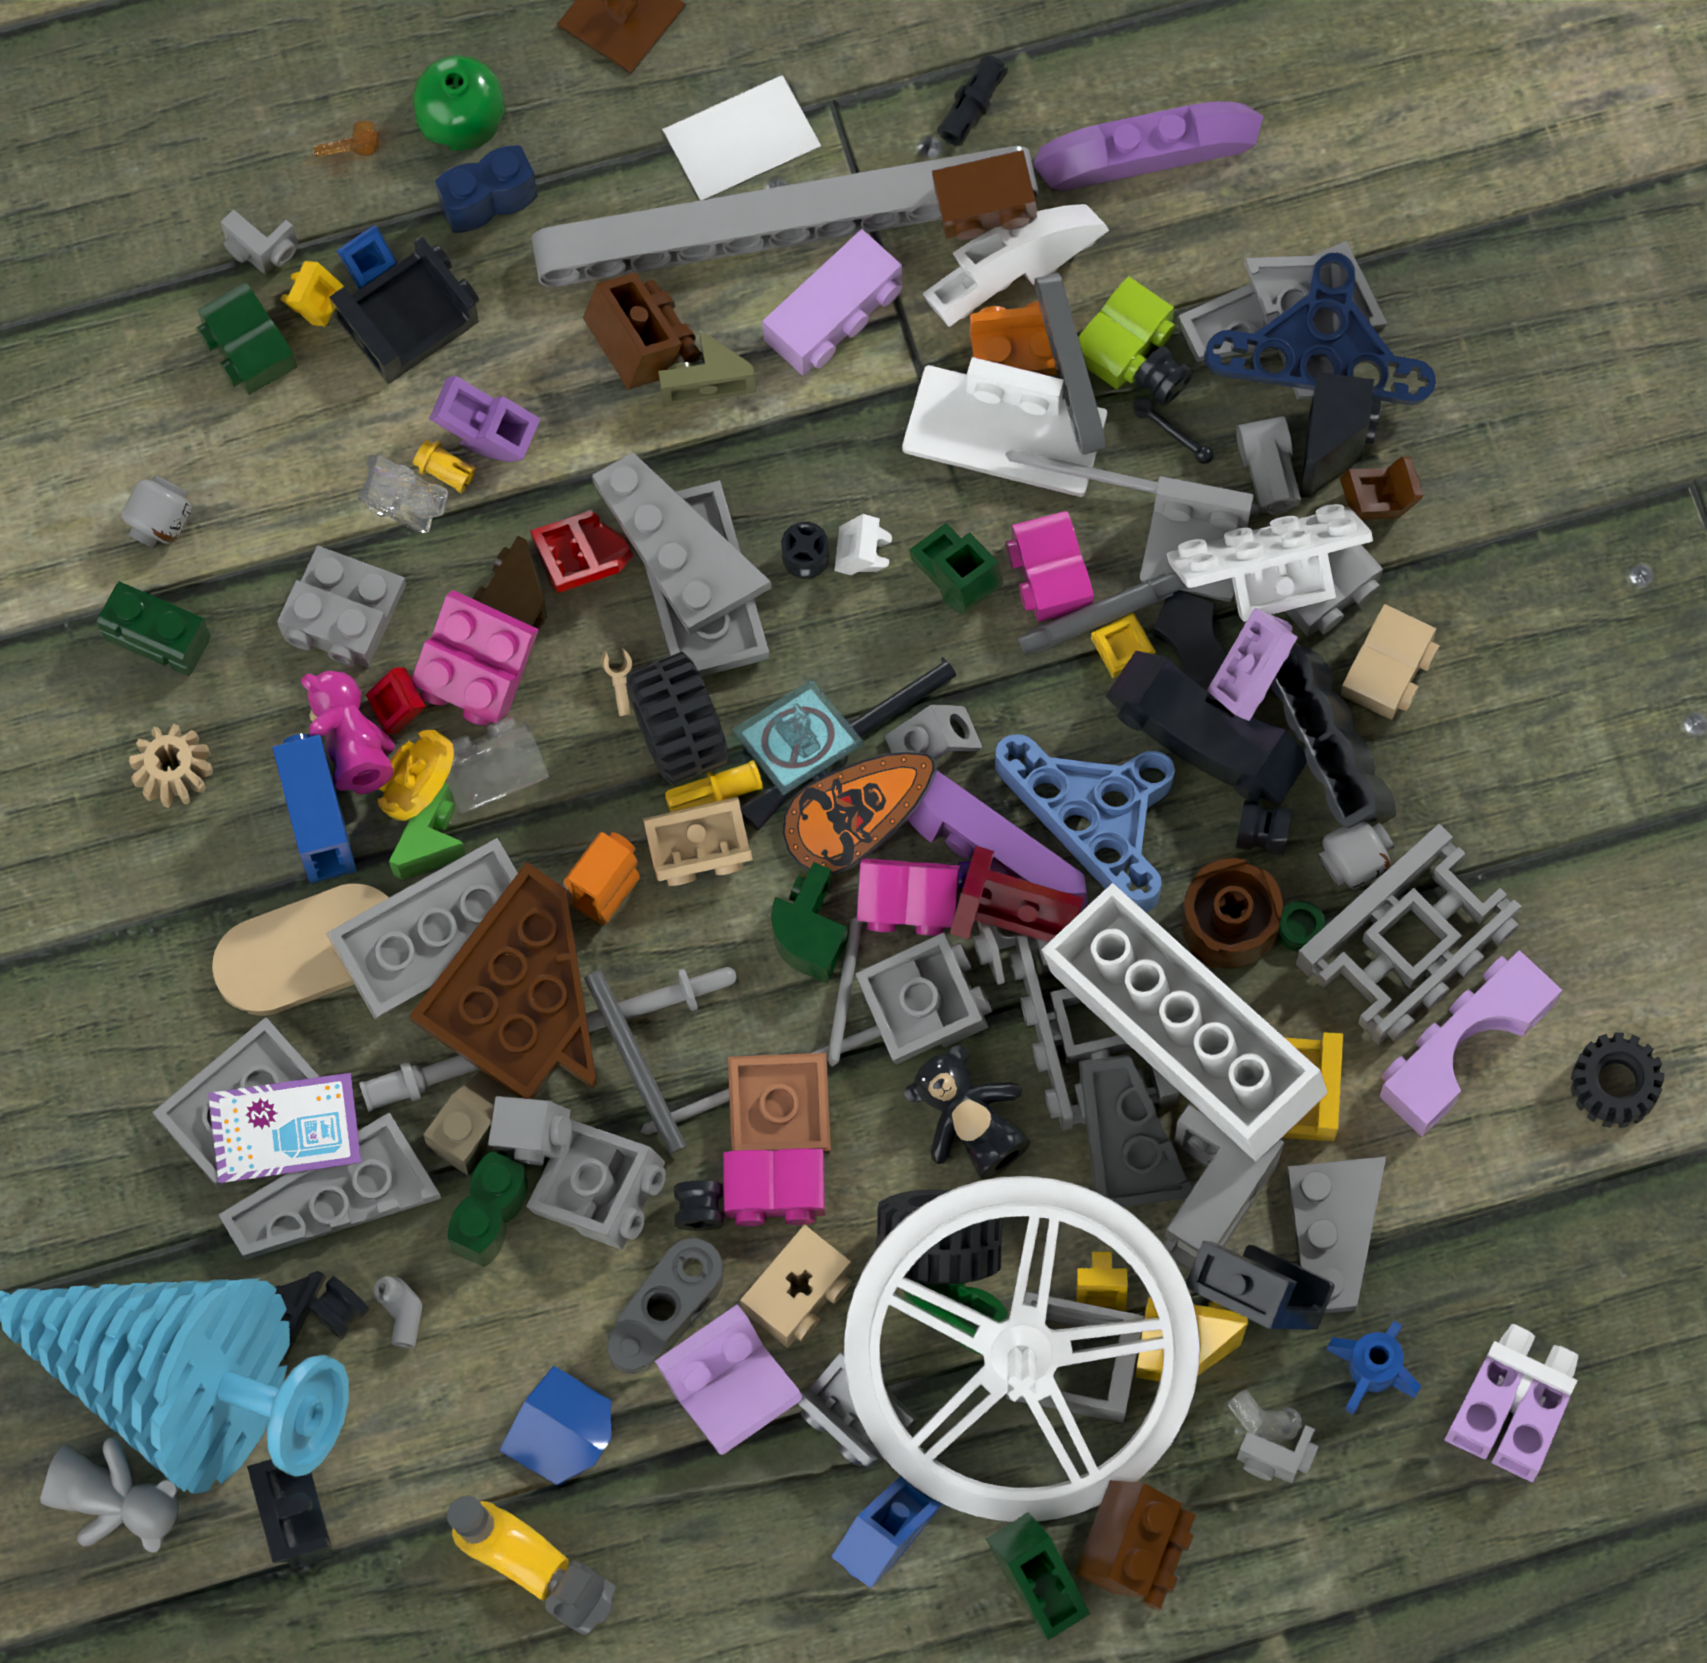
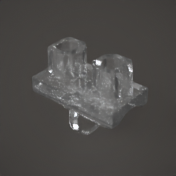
M379 454L368 457V478L359 493L358 500L366 503L368 509L379 517L389 516L418 533L429 532L432 518L444 514L448 490L436 483L431 484L415 475L413 470L402 464L397 465Z

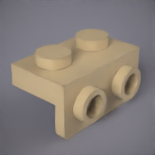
M737 797L643 818L656 878L658 881L667 880L668 886L682 885L695 881V873L711 869L715 870L716 875L738 872L744 869L743 862L753 860Z

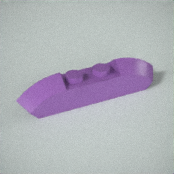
M1206 102L1098 124L1070 132L1041 146L1033 166L1051 189L1067 191L1241 154L1256 145L1263 115L1242 103Z
M937 770L926 796L915 812L908 818L911 825L924 838L932 843L941 836L947 838L945 840L946 845L957 855L968 859L970 856L973 857L976 846L993 850L995 852L989 870L1082 897L1083 902L1080 913L1088 906L1084 874Z

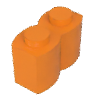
M599 832L564 879V884L569 890L567 895L571 905L601 926H605L640 879V875L636 870L638 861L633 854L636 849L631 842L615 832H612L610 836L604 832Z

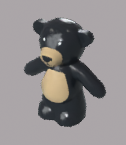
M957 1045L952 1047L947 1054H940L926 1061L918 1070L914 1078L915 1082L906 1087L904 1094L906 1099L911 1102L924 1101L933 1108L942 1111L932 1143V1160L936 1164H944L950 1156L954 1136L957 1133L965 1145L969 1159L982 1180H989L1000 1174L1020 1157L1031 1143L1023 1132L1001 1117L989 1104L1016 1100L1022 1096L1023 1089L1019 1084L1012 1082L981 1084L972 1087V1080L966 1068L968 1052L966 1048Z

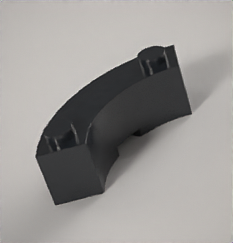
M1135 650L1105 696L1119 710L1117 717L1126 726L1137 731H1144L1159 744L1189 764L1234 787V790L1240 796L1251 802L1258 803L1260 799L1281 804L1307 763L1305 751L1285 729L1266 724L1252 717L1250 721L1235 714L1231 717L1218 706L1207 703L1210 697L1209 692L1184 674L1168 657Z

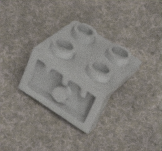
M1159 476L1154 512L1139 582L1143 583L1147 579L1150 580L1164 573L1165 575L1173 573L1174 569L1168 563L1167 553L1178 550V546L1183 542L1195 539L1210 542L1224 538V534L1230 530L1248 528L1254 494ZM1232 578L1193 588H1188L1181 580L1184 587L1181 591L1188 594L1226 602L1233 600L1234 587Z

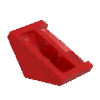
M591 510L530 530L549 585L558 593L620 573L634 557L625 537L601 522L599 516Z

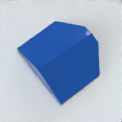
M553 1365L524 1401L500 1448V1452L558 1487L567 1482L568 1479L596 1465L611 1441V1400Z

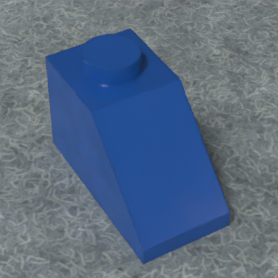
M900 1476L857 1516L831 1557L845 1567L849 1574L872 1588L894 1567L935 1516L942 1504Z

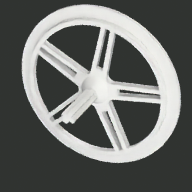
M1029 1176L1001 1177L961 1186L925 1203L907 1216L883 1240L864 1268L849 1307L844 1340L846 1377L857 1415L868 1437L894 1470L932 1499L953 1509L978 1517L1009 1522L1015 1521L1027 1512L1036 1521L1059 1519L1078 1514L1101 1504L1110 1480L1137 1482L1158 1462L1180 1430L1194 1395L1199 1369V1335L1193 1301L1180 1270L1161 1241L1129 1211L1092 1190L1068 1182ZM1030 1216L1011 1314L1009 1318L1003 1321H996L903 1277L929 1248L960 1229L989 1219ZM1039 1217L1049 1219L1038 1302L1035 1305L1023 1303ZM1059 1221L1085 1230L1117 1251L1133 1267L1145 1284L1153 1299L1159 1317L1058 1330L1048 1328L1045 1325ZM899 1287L979 1326L973 1336L894 1294V1291ZM888 1305L901 1310L981 1353L985 1361V1365L913 1437L909 1435L890 1403L881 1372L880 1337ZM1159 1329H1162L1163 1336L1077 1351H1072L1071 1340ZM1164 1348L1160 1385L1148 1415L1130 1441L1114 1456L1097 1467L1054 1380V1372L1059 1366ZM980 1384L990 1392L927 1451L919 1446ZM1006 1393L1014 1402L1022 1395L1070 1480L1034 1488L996 1486L965 1477L949 1469L934 1458ZM1051 1395L1088 1473L1081 1476L1078 1475L1041 1408L1039 1400Z

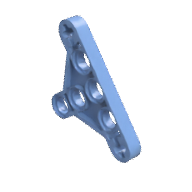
M1016 734L1004 737L998 743L995 752V770L999 777L1104 889L1113 883L1145 913L1152 910L1160 899L1161 877L1157 870L1141 855L1146 810L1164 798L1173 786L1175 768L1170 757L1158 751H1146L1121 766L1051 758L1032 739L1024 735ZM1012 755L1017 759L1024 756L1025 766L1017 759L1009 762L1008 756ZM1146 768H1156L1162 771L1166 778L1158 783H1150L1143 780L1139 773ZM1049 783L1055 785L1060 793L1054 798L1045 799L1039 797L1033 789L1039 784ZM1116 791L1124 794L1128 802L1120 807H1112L1102 800V796L1108 792ZM1079 815L1085 817L1091 825L1085 830L1074 831L1065 825L1064 820L1070 816ZM1112 848L1119 852L1121 859L1115 863L1106 864L1099 861L1094 854L1099 849ZM1131 882L1138 888L1145 885L1148 886L1147 893L1140 889H1136L1133 892L1130 891Z

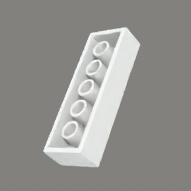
M1113 883L1041 949L1052 975L1255 1162L1328 1093L1321 1071Z

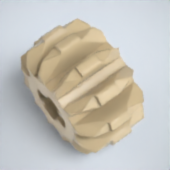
M173 723L168 735L163 736L158 727H153L152 736L154 740L149 742L138 738L136 745L141 754H135L129 758L131 768L137 770L131 776L135 787H144L143 795L148 801H152L160 796L162 805L169 808L173 803L174 796H179L181 802L188 805L191 801L188 791L192 789L196 792L204 793L206 786L201 778L212 775V766L205 761L211 755L209 748L206 744H198V734L193 730L182 736L179 725ZM174 760H178L179 766L175 770H171V767L168 766L167 771H164L162 766L166 762L170 761L174 765Z

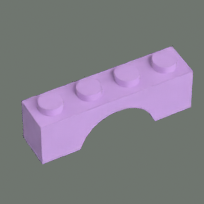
M1520 950L1509 961L1503 956L1497 959L1482 977L1487 982L1475 994L1469 989L1465 991L1449 1009L1453 1016L1442 1027H1439L1436 1023L1428 1027L1415 1042L1419 1049L1407 1061L1402 1056L1397 1058L1382 1074L1381 1078L1385 1083L1379 1097L1421 1137L1457 1103L1461 1090L1453 1071V1054L1464 1040L1476 1033L1487 1030H1503L1524 1037L1557 1004L1562 989Z

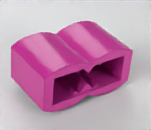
M1067 511L1012 525V540L1005 541V546L1012 569L1020 567L1025 582L1018 584L1025 611L1033 610L1039 623L1065 616L1093 604L1094 594Z
M862 859L860 862L857 921L867 922V930L877 932H895L896 924L916 925L915 933L937 936L943 932L945 933V928L952 927L957 910L960 866Z
M823 1149L739 1150L724 1152V1211L726 1218L735 1219V1223L738 1226L754 1227L764 1225L765 1218L785 1217V1223L789 1225H809L815 1223V1217L825 1216Z

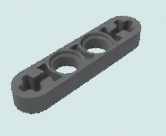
M1059 272L1035 278L1034 284L1038 304L1058 377L1064 380L1063 395L1078 449L1081 455L1106 449L1104 431L1062 278Z

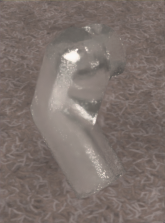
M1247 1389L1235 1395L1227 1403L1246 1431L1271 1442L1284 1443L1294 1439L1302 1426V1418L1295 1409L1285 1407L1283 1411L1262 1410Z

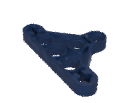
M1338 252L1327 253L1321 256L1315 263L1310 274L1307 296L1254 334L1233 330H1222L1215 333L1209 339L1204 350V361L1214 374L1313 391L1316 379H1313L1307 371V362L1313 356L1321 355L1326 357L1331 362L1332 374L1354 377L1353 371L1356 365L1370 363L1379 372V381L1373 387V396L1381 397L1383 402L1402 405H1418L1424 402L1433 392L1436 385L1433 369L1426 362L1418 359L1394 356L1354 303L1352 297L1355 283V267L1347 256ZM1328 263L1341 266L1346 274L1345 283L1338 288L1326 286L1320 278L1321 268ZM1322 309L1333 311L1339 319L1338 330L1332 334L1319 332L1313 324L1314 314ZM1223 342L1231 343V351L1246 354L1248 344L1255 345L1256 348L1250 359L1251 370L1243 368L1247 360L1245 358L1233 357L1228 365L1222 364L1221 356L1214 354L1213 349H1220ZM1268 348L1280 350L1286 358L1285 368L1278 373H1270L1262 368L1260 355L1263 350ZM1388 366L1395 367L1392 377L1407 378L1411 371L1418 372L1417 378L1419 381L1425 382V387H1419L1415 394L1408 393L1409 387L1407 384L1393 382L1391 392L1385 391L1384 387L1389 378Z

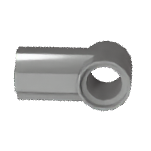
M1280 416L1237 425L1236 437L1243 465L1249 467L1260 513L1275 515L1285 513L1291 508L1299 506L1301 499L1290 459L1292 457V444L1285 417Z

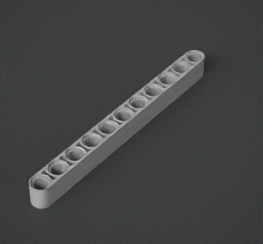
M1022 146L1005 147L543 228L536 231L531 237L538 281L540 284L549 287L564 286L622 276L634 272L639 273L856 235L861 229L868 233L941 220L932 170L1019 150H1024L1036 199L1039 192L1030 151Z

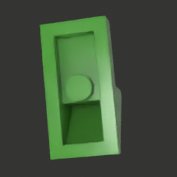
M444 783L432 802L418 815L410 818L389 860L394 877L403 880L447 865L466 855L464 844L460 840L437 831L438 828L445 830L454 814L455 803H452L453 799L449 784Z

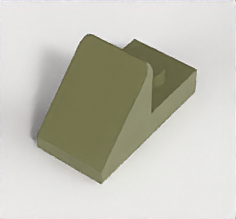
M703 331L699 332L704 364L694 365L693 363L682 362L670 366L667 370L658 371L663 407L756 393L753 365Z

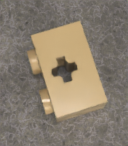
M804 1224L740 1300L741 1309L787 1348L796 1338L803 1342L820 1322V1318L816 1314L829 1300L835 1304L850 1287L852 1280L848 1276L851 1274V1261ZM805 1281L808 1282V1296L799 1293L794 1298L791 1297L792 1283L801 1286Z

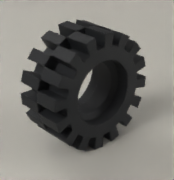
M1615 1032L1613 1038H1608L1607 1034L1601 1035L1595 1043L1591 1041L1587 1044L1577 1059L1570 1079L1573 1080L1571 1086L1572 1096L1576 1095L1578 1098L1576 1102L1578 1109L1581 1111L1585 1108L1589 1112L1587 1116L1589 1120L1594 1122L1596 1118L1603 1120L1602 1126L1611 1128L1613 1123H1619V1128L1628 1127L1631 1121L1637 1124L1643 1120L1645 1115L1649 1114L1654 1108L1662 1092L1661 1086L1664 1082V1073H1660L1662 1062L1659 1057L1654 1059L1651 1055L1654 1049L1648 1043L1645 1047L1639 1045L1640 1038L1632 1035L1630 1040L1624 1039V1033ZM1618 1063L1628 1067L1636 1079L1635 1090L1625 1097H1613L1605 1093L1598 1080L1599 1071L1604 1066Z

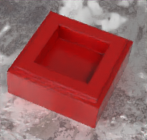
M405 667L392 668L365 694L386 734L399 733L426 707Z

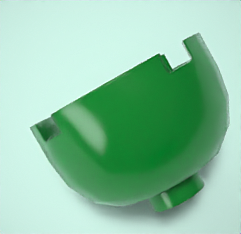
M460 55L444 57L427 66L416 80L412 104L417 127L428 141L433 144L436 141L441 145H447L449 150L464 151L478 148L491 140L497 133V126L501 122L502 116L504 118L506 107L501 84L486 64L472 57Z

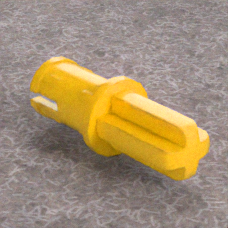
M754 760L744 765L714 775L710 770L706 772L707 777L667 790L665 798L670 812L735 798L755 790L759 791L763 789V784Z

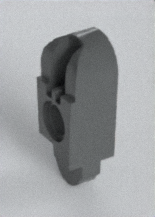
M688 1238L678 1241L667 1251L616 1319V1325L608 1334V1354L611 1363L616 1369L632 1374L643 1369L648 1370L665 1350L669 1351L717 1297L723 1286L724 1275L722 1274L724 1270L720 1254L711 1243L703 1239ZM693 1259H696L703 1266L701 1274L694 1277L686 1275L684 1270ZM668 1301L675 1306L676 1311L670 1319L656 1321L648 1314L651 1306L656 1302Z

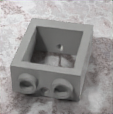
M1026 1292L1024 1303L1037 1305L1039 1294ZM1049 1297L1045 1320L1083 1327L1144 1319V1316ZM1141 1332L1119 1334V1343L1140 1340ZM1137 1353L1116 1357L1107 1401L1060 1391L1071 1413L1123 1423ZM1006 1393L1005 1399L1011 1400ZM1022 1395L1016 1400L1017 1402L1027 1403ZM1051 1395L1038 1401L1042 1407L1058 1410Z

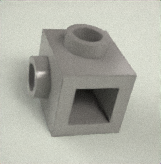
M496 1096L488 1145L509 1154H514V1161L526 1164L543 1165L544 1157L563 1159L564 1148L569 1142L572 1130L569 1119L570 1110L546 1100Z

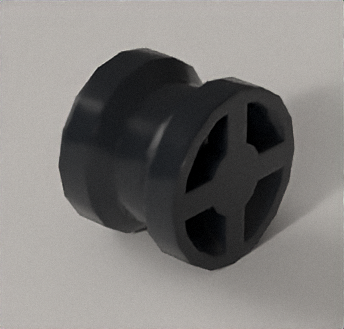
M1162 346L1154 351L1142 364L1135 375L1134 382L1141 388L1151 389L1155 393V400L1162 406H1166L1187 386L1193 376V370L1186 364H1178L1173 360V353L1167 347Z
M805 521L791 525L784 532L781 540L782 561L787 572L800 579H812L820 575L826 569L829 561L828 537L824 529L815 523ZM799 554L808 555V556L810 557V559H809L808 557H801V556L798 558L797 556H798Z
M705 1180L686 1181L676 1184L674 1186V1198L679 1202V1211L674 1215L675 1227L688 1231H706L724 1226L723 1213L718 1209V1201L723 1197V1184Z
M334 1276L326 1283V1291L320 1298H312L306 1305V1308L317 1320L341 1339L350 1332L349 1324L356 1317H363L370 1310L367 1304L354 1291Z

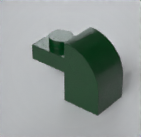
M947 523L909 549L911 560L940 589L943 601L960 614L970 610L1003 585L999 562L970 532L961 538Z
M813 862L808 874L800 873L795 880L789 896V900L793 901L794 904L775 897L771 912L772 934L778 953L789 966L828 984L846 946L847 927L818 915L832 885V872L830 868Z

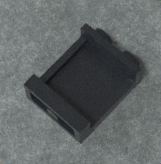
M422 236L414 240L415 251L354 294L351 295L343 287L329 296L334 317L387 384H390L479 322L476 304L480 300L475 290L464 278L458 282L449 270L452 268V264L445 252L437 244L430 247Z
M1212 1241L1202 1242L1186 1282L1189 1290L1269 1329L1318 1330L1335 1288V1284L1332 1281L1257 1245H1247L1243 1256Z

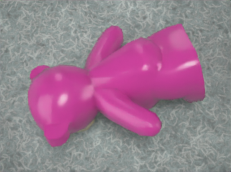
M328 670L317 676L310 673L306 674L301 679V683L308 690V701L311 707L310 718L312 723L309 725V735L315 736L320 734L322 738L327 734L326 749L329 757L336 765V771L332 778L334 787L340 791L353 790L356 794H369L380 789L393 776V767L385 754L393 752L395 744L390 736L359 711L362 693L356 681L350 675L338 671Z

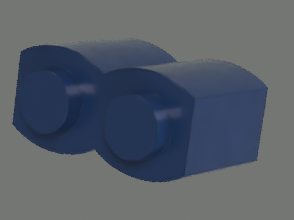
M508 145L497 148L486 154L479 163H466L452 167L441 174L435 181L440 207L452 232L455 233L469 232L480 228L488 223L495 214L504 215L520 211L530 205L538 196L534 171L521 145Z

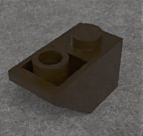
M517 536L511 548L504 547L497 556L493 566L495 575L487 588L481 586L472 599L539 629V632L547 619L545 601L527 540Z

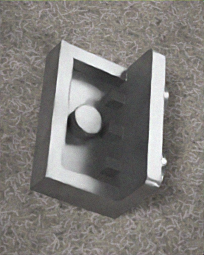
M844 1351L840 1352L810 1389L801 1392L803 1398L798 1404L803 1408L801 1412L802 1417L813 1428L820 1432L827 1430L840 1442L838 1450L847 1460L856 1466L863 1464L869 1468L880 1464L885 1458L879 1453L868 1437L857 1415L846 1377ZM886 1389L898 1419L908 1432L919 1418Z

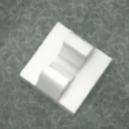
M862 514L839 526L835 571L853 575L857 572H878L889 566V559L876 554L877 546L883 547L892 541L891 534L879 527V518Z

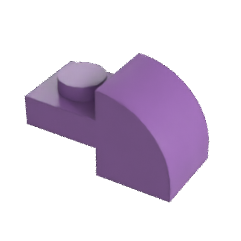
M454 375L446 378L429 420L460 437L459 445L472 452L495 460L516 462L524 459L540 418L504 396L492 398Z

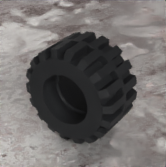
M681 651L627 673V691L637 722L660 774L671 785H675L727 763V744L714 705L698 669L684 652Z
M914 1190L898 1193L881 1200L877 1205L876 1249L888 1234L907 1216L925 1203L951 1190ZM1003 1217L969 1225L943 1238L929 1248L903 1277L918 1283L961 1284L979 1281L997 1274L1001 1270Z

